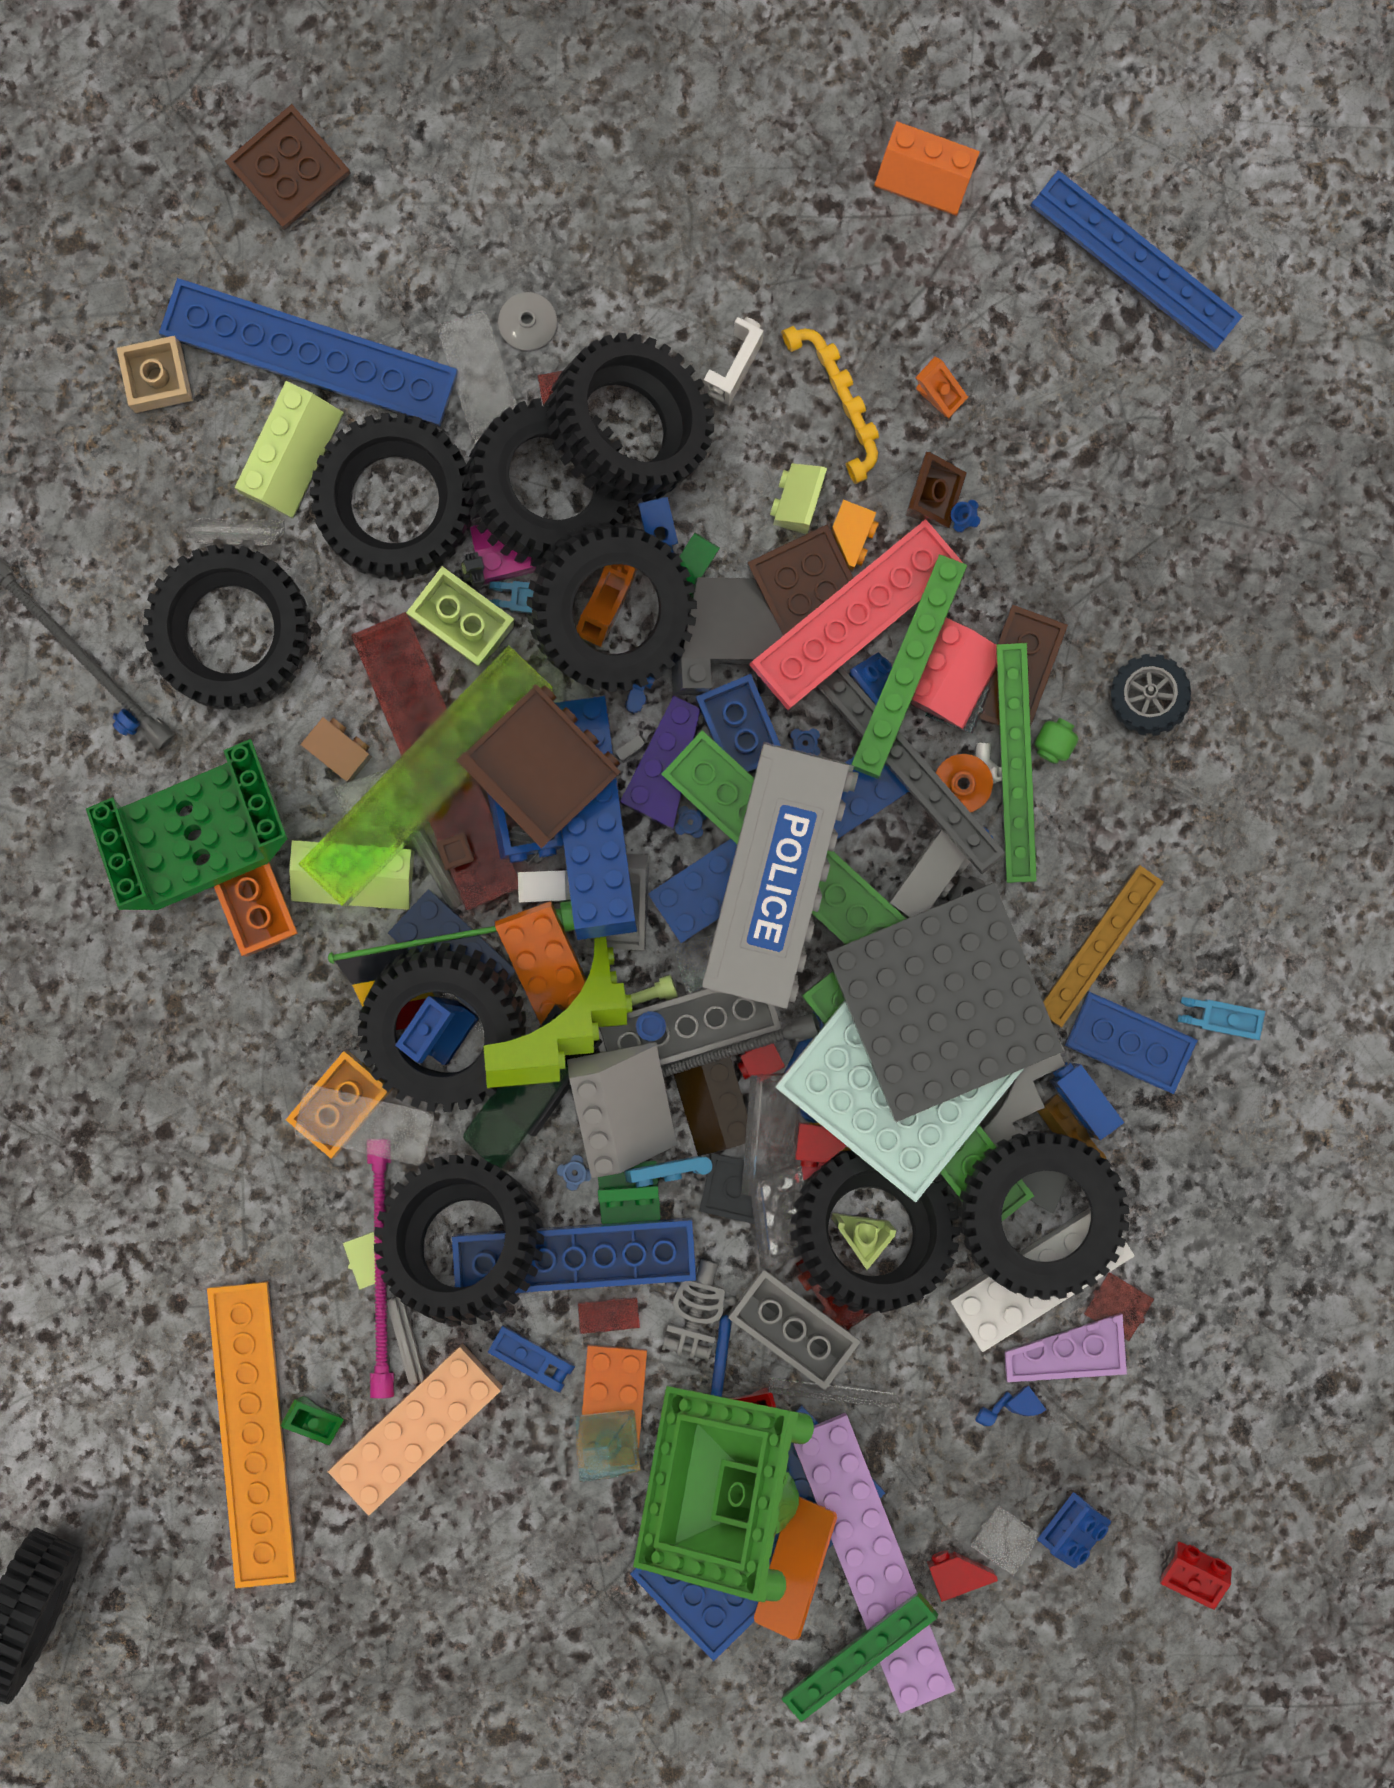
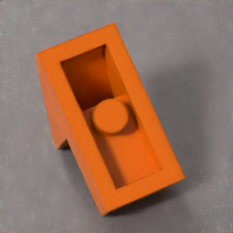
M936 356L915 377L919 383L916 390L948 419L968 398L945 363Z

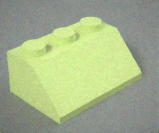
M443 566L406 612L407 615L478 667L497 650L514 628L513 617Z

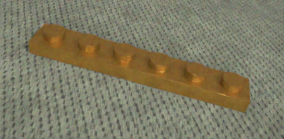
M1141 865L1137 866L1043 1000L1050 1020L1060 1028L1063 1027L1164 883Z

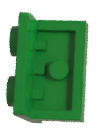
M655 1160L644 1161L630 1169L654 1165L657 1162ZM624 1172L598 1177V1200L602 1224L660 1220L658 1178L653 1179L652 1185L636 1187L635 1182H626Z

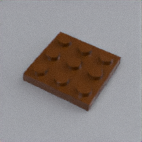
M292 104L225 160L228 167L284 230L351 173L349 168Z
M828 524L747 562L783 636L853 579Z

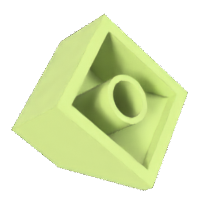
M792 463L789 471L783 470L779 487L784 488L781 499H774L770 515L775 516L773 525L808 534L827 468Z

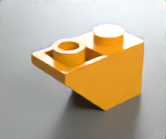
M843 499L831 532L849 570L853 572L856 564L862 566L868 551L863 548L867 537L873 539L879 522L874 521L877 512Z

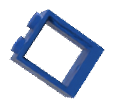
M487 793L501 860L509 858L510 863L528 860L527 855L536 853L539 854V858L556 855V850L564 846L562 833L559 831L542 849L536 843L511 847L504 809Z
M1065 1062L1066 1066L1052 1072L1055 1077L1049 1081L1089 1135L1101 1141L1121 1126L1124 1121L1083 1066L1077 1063Z

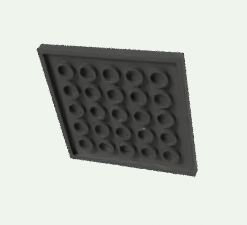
M995 883L988 884L825 952L895 1122L1064 1052Z

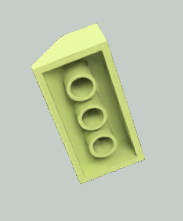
M286 381L235 485V489L241 495L293 519L312 481L313 470L316 471L319 466L316 462L320 455L324 456L326 452L324 447L331 441L344 412L315 394Z
M292 840L289 869L291 901L409 910L415 851L400 848Z

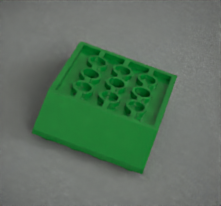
M251 739L223 750L227 763L121 807L112 797L86 808L119 910L162 909L266 865L279 851L288 838ZM193 806L189 815L179 816L182 808ZM201 830V835L196 840H188V836L192 831ZM203 854L210 855L209 860L205 864L196 865L199 856Z

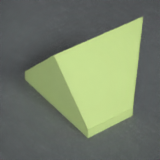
M832 1213L831 1219L866 1270H868L895 1237L896 1229L887 1220Z

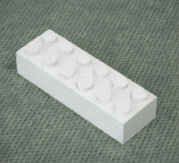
M1090 1208L1018 1253L1028 1259L1041 1262L1056 1261L1070 1255L1082 1244L1088 1233L1091 1222ZM1125 1243L1124 1248L1118 1246L1115 1253L1120 1255L1117 1262L1110 1261L1106 1267L1111 1272L1135 1256L1127 1243ZM984 1274L947 1298L979 1349L984 1352L1070 1298L1074 1293H1067V1298L1058 1299L1055 1296H1050V1300H1041L1035 1296L1033 1299L1027 1298L1020 1293L1015 1294ZM1099 1274L1095 1277V1279L1098 1280L1101 1277H1103V1275Z

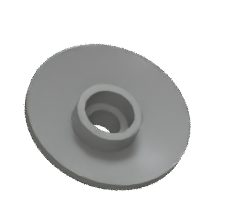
M525 292L514 295L505 302L499 313L498 325L503 339L510 346L521 351H535L547 345L553 338L557 328V316L552 304L546 298L536 293ZM524 315H531L533 320L531 323L525 324L522 322V317Z

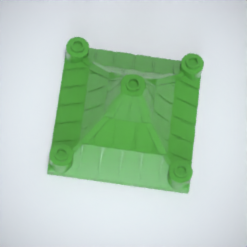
M666 1386L633 1567L757 1602L780 1600L786 1590V1579L781 1571L769 1569V1559L771 1558L775 1535L787 1526L796 1514L799 1505L798 1490L793 1478L787 1472L788 1451L790 1450L791 1443L805 1444L811 1439L814 1424L810 1415Z

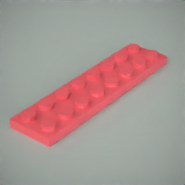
M925 519L755 658L749 665L785 708L789 710L921 600L939 554L958 562H963Z

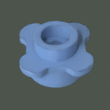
M574 1155L570 1162L565 1165L561 1164L557 1168V1174L564 1178L565 1182H567L566 1187L571 1191L577 1190L578 1185L582 1182L591 1180L590 1170L585 1167L583 1158L579 1155ZM573 1170L578 1172L576 1176L572 1175Z

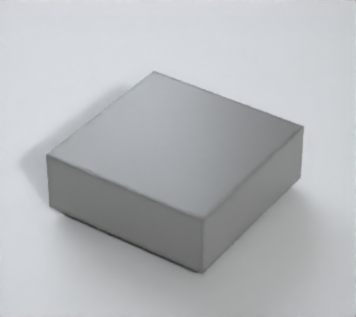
M637 735L616 750L615 755L621 763H624L644 749L645 743Z

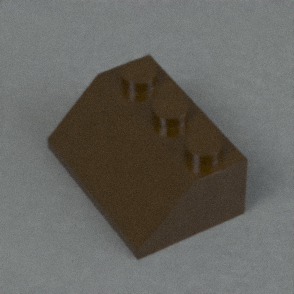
M731 1057L673 1074L698 1156L756 1141Z

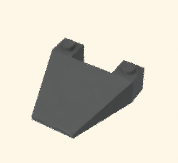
M696 578L694 584L696 592L691 594V598L697 600V609H690V615L696 617L695 626H687L686 631L693 635L690 642L682 640L680 647L685 649L681 657L676 654L674 655L673 662L675 665L672 667L673 695H701L712 689L711 664H750L783 636L754 578ZM757 675L760 696H775Z

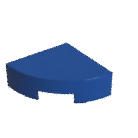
M1029 1386L1023 1387L1004 1404L1009 1411L1022 1416H1034L1046 1410Z

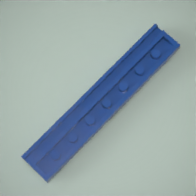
M1058 170L1030 206L1212 351L1215 352L1243 317L1061 171Z

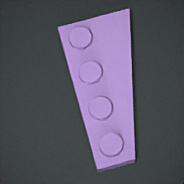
M1119 1313L1005 1350L1006 1381L1021 1382L1127 1374L1123 1314Z

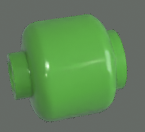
M1061 718L1057 722H1045L1034 741V745L1038 749L1036 754L1054 764H1058L1059 761H1067L1079 740L1076 733L1072 731L1075 726Z

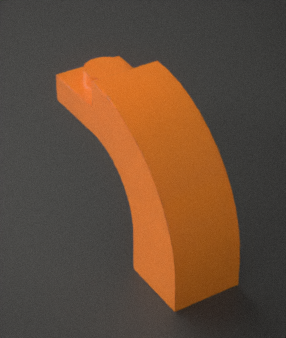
M623 564L604 566L597 586L583 610L576 628L582 639L600 647L602 646L617 618L638 569Z

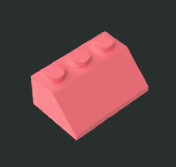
M946 618L911 704L963 729L975 705H977L979 697H981L982 692H984L985 687L997 668L996 644L974 630Z

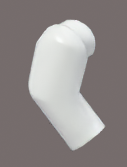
M976 743L975 756L980 758L989 767L993 777V784L1002 781L1001 767H998L990 759L991 744Z

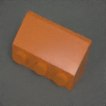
M896 121L874 186L957 216L980 151Z
M270 862L214 886L241 956H250L298 934Z

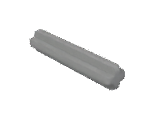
M418 828L409 834L410 839L450 908L455 909L462 905L465 899L448 870H445L443 862L425 830Z
M394 1297L387 1301L407 1380L409 1384H418L425 1379V1374L406 1305L400 1301L401 1299Z

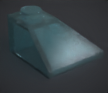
M635 1410L575 1416L580 1482L611 1479L641 1471Z

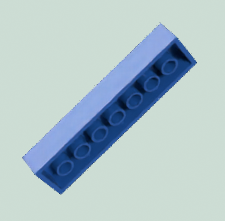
M605 696L555 703L561 710L567 707L576 716L578 721L575 725L582 732L588 729L599 740L596 747L603 754L609 751L614 756ZM616 777L562 829L573 922L577 940L637 932Z
M692 1218L537 1229V1232L544 1236V1244L536 1245V1249L543 1253L542 1260L532 1261L531 1265L539 1269L536 1276L533 1277L527 1274L524 1279L525 1282L531 1285L526 1292L696 1281ZM505 1230L459 1233L452 1236L455 1287L474 1285L491 1271L501 1255L505 1242ZM518 1288V1289L515 1291V1293H524V1292H525V1291H523V1290L520 1289V1288Z

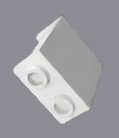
M739 317L736 318L734 322V336L743 340L744 343L726 377L709 369L704 378V393H708L709 396L730 406L762 346L764 330L760 329L761 325L748 317H745L744 320Z

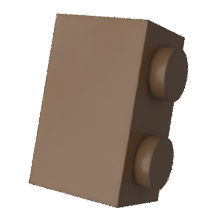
M322 717L300 745L351 784L372 758L366 752L370 747L357 736L353 740L344 734L347 728L336 719L332 718L329 722Z

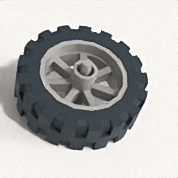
M1144 654L1141 655L1142 658L1130 659L1126 666L1123 665L1118 670V674L1112 682V708L1119 722H1123L1128 730L1138 731L1140 735L1146 736V733H1152V736L1160 735V732L1166 731L1167 733L1173 730L1176 724L1179 725L1184 720V716L1188 713L1190 707L1191 686L1189 679L1186 677V672L1182 667L1179 668L1177 666V662L1172 659H1164V656L1156 654V657ZM1151 676L1160 677L1163 680L1156 686L1152 684ZM1142 677H1147V685L1145 687L1135 681ZM1168 683L1173 690V694L1159 693ZM1131 687L1143 693L1129 699ZM1158 699L1172 700V702L1164 710ZM1144 701L1145 704L1142 712H1139L1132 706V704ZM1149 706H1155L1159 713L1147 714Z

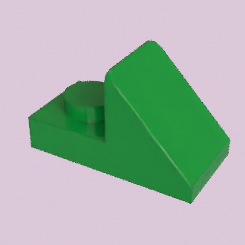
M303 1396L294 1399L280 1426L330 1446L344 1419L339 1414L316 1406L309 1398Z

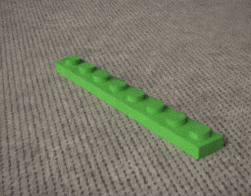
M939 554L851 764L854 766L853 770L876 779L880 778L965 574L966 564Z
M1027 643L996 644L1006 882H1035L1037 879Z

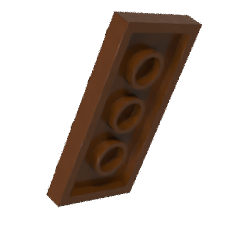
M1012 604L997 644L1027 643L1031 728L1068 625ZM996 668L986 686L987 690H984V697L982 694V700H979L974 708L979 707V709L974 710L971 715L976 714V719L1000 727Z

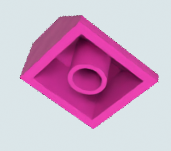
M478 525L470 527L474 550L478 552L479 557H482L484 565V585L490 584L492 581L498 582L535 573L536 567L530 566L531 557H527L523 563L514 561L517 552L512 550L508 556L500 553L504 544L498 540L492 546L487 541L492 535L489 530L481 534L476 528Z

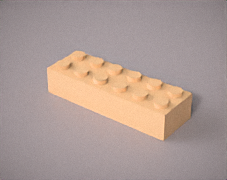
M463 1343L460 1344L421 1383L329 1469L328 1473L369 1516L502 1390L503 1385Z

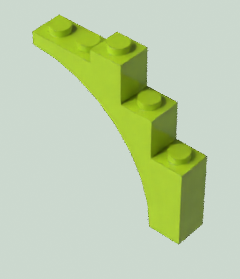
M606 936L594 938V958L590 974L581 992L566 1010L550 1023L530 1034L507 1042L483 1046L487 1088L560 1082V1069H566L565 1055L594 1053V1041L599 1040L598 1027L627 1025V1013L632 1012L631 994L625 995L624 983H617L616 971H610V965H614L613 947H607Z

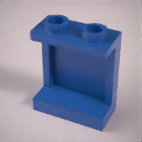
M428 996L395 1046L417 1063H423L429 1055L442 1065H447L478 1020V1016L457 1000Z

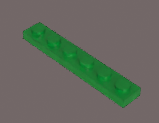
M919 1591L787 1691L783 1695L782 1701L800 1722L804 1721L935 1621L938 1613Z

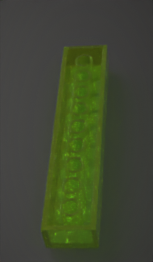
M508 645L298 865L341 906L347 907L472 777L456 759L476 743L532 689L533 685L537 684L540 688L546 685L552 692L554 691L553 687Z

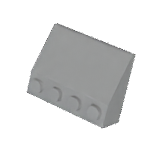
M656 1042L567 1059L569 1080L591 1179L622 1173L677 1145Z

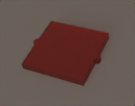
M1109 1272L1099 1289L1093 1291L1095 1296L1084 1312V1315L1094 1321H1098L1119 1313L1123 1314L1124 1339L1130 1341L1139 1324L1144 1323L1145 1319L1143 1317L1154 1299Z

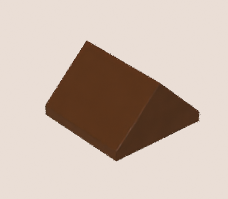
M926 452L906 516L921 521L926 519L931 524L950 528L952 521L951 510L958 502L967 472L931 452Z

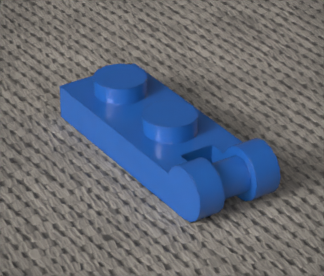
M502 1325L488 1350L489 1354L561 1393L565 1386L563 1381L567 1374H571L575 1368V1365L553 1354ZM549 1364L557 1367L553 1376L545 1373Z

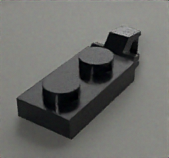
M478 552L465 555V559L461 563L459 576L463 582L477 592H480L485 579L482 557L478 556Z

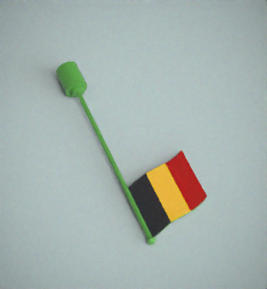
M571 900L560 902V908L555 909L562 926H564L565 932L575 930ZM495 926L335 955L331 952L328 955V961L338 965L352 984L363 1007L365 998L378 975L381 974L388 963L392 965L394 959L403 953L406 957L409 951L408 947L497 932ZM434 993L421 994L405 1004L399 1012L396 1030L406 1029L426 998L434 996Z

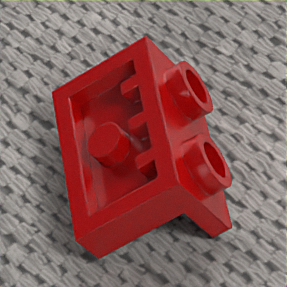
M1179 1541L1175 1546L1173 1559L1161 1576L1160 1584L1215 1610L1231 1585L1232 1568L1223 1560L1213 1558L1200 1552L1195 1546L1186 1545Z

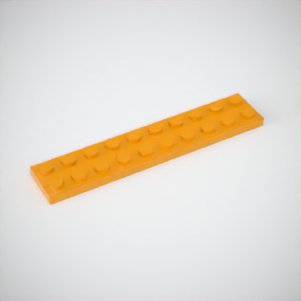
M266 1281L207 1288L235 1588L296 1582L297 1578L283 1431L280 1426L282 1421L269 1284Z

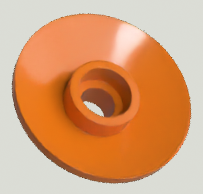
M957 754L947 758L938 767L936 774L969 812L978 810L990 798L993 790V777L989 767L980 758L970 754ZM961 778L969 780L970 785L967 789L959 787L958 782Z

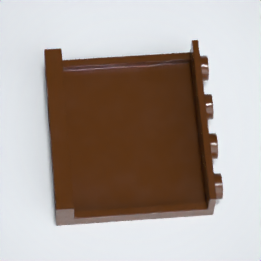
M535 684L525 696L476 743L459 756L456 761L542 849L621 772L617 768L620 762L609 751L603 754L596 747L599 740L588 729L582 732L575 725L578 721L576 716L567 707L561 710L553 702L557 698L546 685L540 688Z

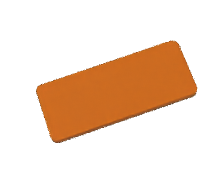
M799 1496L796 1514L780 1532L769 1569L779 1570L783 1573L786 1579V1590L783 1597L778 1601L758 1602L754 1615V1621L757 1624L791 1640H798L800 1638L837 1520L836 1512Z

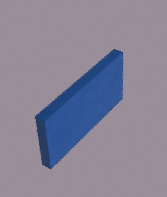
M1088 991L1064 1046L1174 1094L1198 1040Z

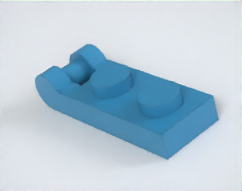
M695 1156L628 1169L624 1173L626 1182H635L636 1187L652 1185L655 1178L664 1177L665 1182L682 1179L681 1173L690 1171L695 1174L706 1175L712 1170V1162L707 1157Z

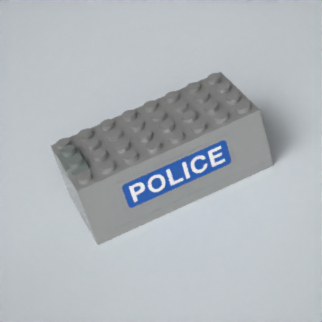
M763 742L704 973L703 988L786 1009L789 1001L795 1003L799 988L796 972H803L807 957L805 946H803L804 941H811L815 925L811 914L812 911L818 912L822 899V892L818 886L820 881L826 882L830 868L829 860L826 858L827 851L833 852L837 841L838 833L833 829L835 820L842 821L846 803L841 799L842 793H848L849 790L854 791L859 773L853 772V765Z

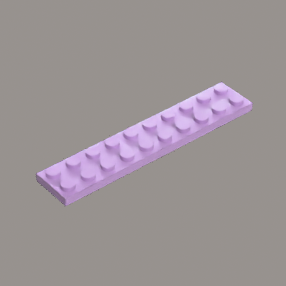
M846 1413L814 1425L812 1437L807 1443L793 1444L816 1503L837 1514L831 1540L868 1630L916 1593V1589ZM930 1624L880 1662L900 1713L956 1691Z

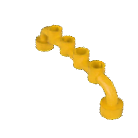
M794 326L782 330L783 341L790 352L802 348V341L804 340L812 342L815 346L818 359L825 367L830 383L842 401L844 412L851 420L856 436L867 453L865 460L862 462L859 458L846 462L848 474L855 484L866 480V473L875 466L878 459V450L874 440L879 438V433L874 423L866 424L861 415L866 412L862 398L859 395L853 398L848 387L853 386V380L848 370L840 371L835 362L840 359L836 345L834 343L827 345L820 333L813 329L804 328L796 330Z

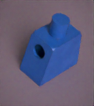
M668 497L637 504L644 532L655 536L654 530L657 527H663L666 538L661 541L672 548L670 551L674 553L672 545L678 544Z

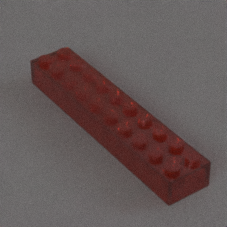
M404 612L352 634L351 637L437 841L463 832L466 834L474 861L450 869L466 910H474L518 891V873L514 863H510L509 858L500 859L491 809L482 787L456 761L459 756L466 752V749L409 615Z

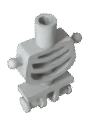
M701 1259L696 1281L680 1282V1285L675 1284V1282L666 1283L667 1289L676 1291L673 1299L675 1311L688 1321L686 1328L668 1323L666 1331L680 1334L681 1337L680 1340L666 1335L662 1350L675 1351L678 1356H681L682 1351L690 1352V1359H694L695 1356L705 1359L706 1362L709 1361L712 1347L700 1346L698 1341L703 1340L714 1343L715 1335L698 1331L699 1324L718 1321L723 1314L724 1304L734 1306L737 1302L735 1297H724L725 1290L723 1287L713 1285L718 1263ZM683 1290H686L688 1293L694 1295V1300H691L688 1297H686L683 1294ZM679 1299L691 1307L690 1313L685 1312L680 1307ZM706 1299H718L716 1303L705 1304ZM718 1309L714 1315L702 1317L704 1310ZM686 1336L694 1338L692 1346L684 1344Z

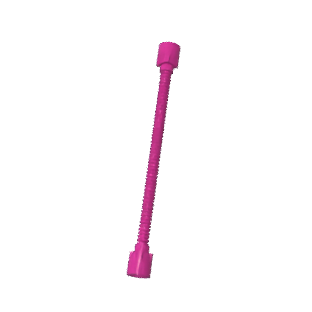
M367 1139V1164H372V1171L375 1174L373 1175V1181H375L373 1183L375 1185L373 1187L375 1189L373 1191L375 1193L374 1227L383 1228L384 1223L378 1220L377 1217L379 1211H386L384 1209L386 1206L383 1203L386 1199L384 1197V1173L387 1171V1163H391V1139ZM374 1236V1239H376L374 1240L375 1244L382 1243L381 1239ZM376 1254V1255L374 1256V1257L376 1258V1259H374V1261H375V1260H378V1259H381V1258H383V1257L380 1256V1255H378V1254ZM374 1263V1269H376L375 1304L377 1305H375V1308L377 1309H375V1319L377 1320L375 1323L377 1324L375 1327L377 1328L375 1330L377 1332H375V1342L377 1343L375 1345L377 1346L376 1365H374V1373H370V1398L394 1397V1372H389V1365L386 1362L388 1361V1351H386L387 1316H385L387 1315V1301H385L387 1299L385 1297L387 1296V1293H385L387 1292L385 1289L387 1286L381 1277L385 1272L378 1269L377 1264Z

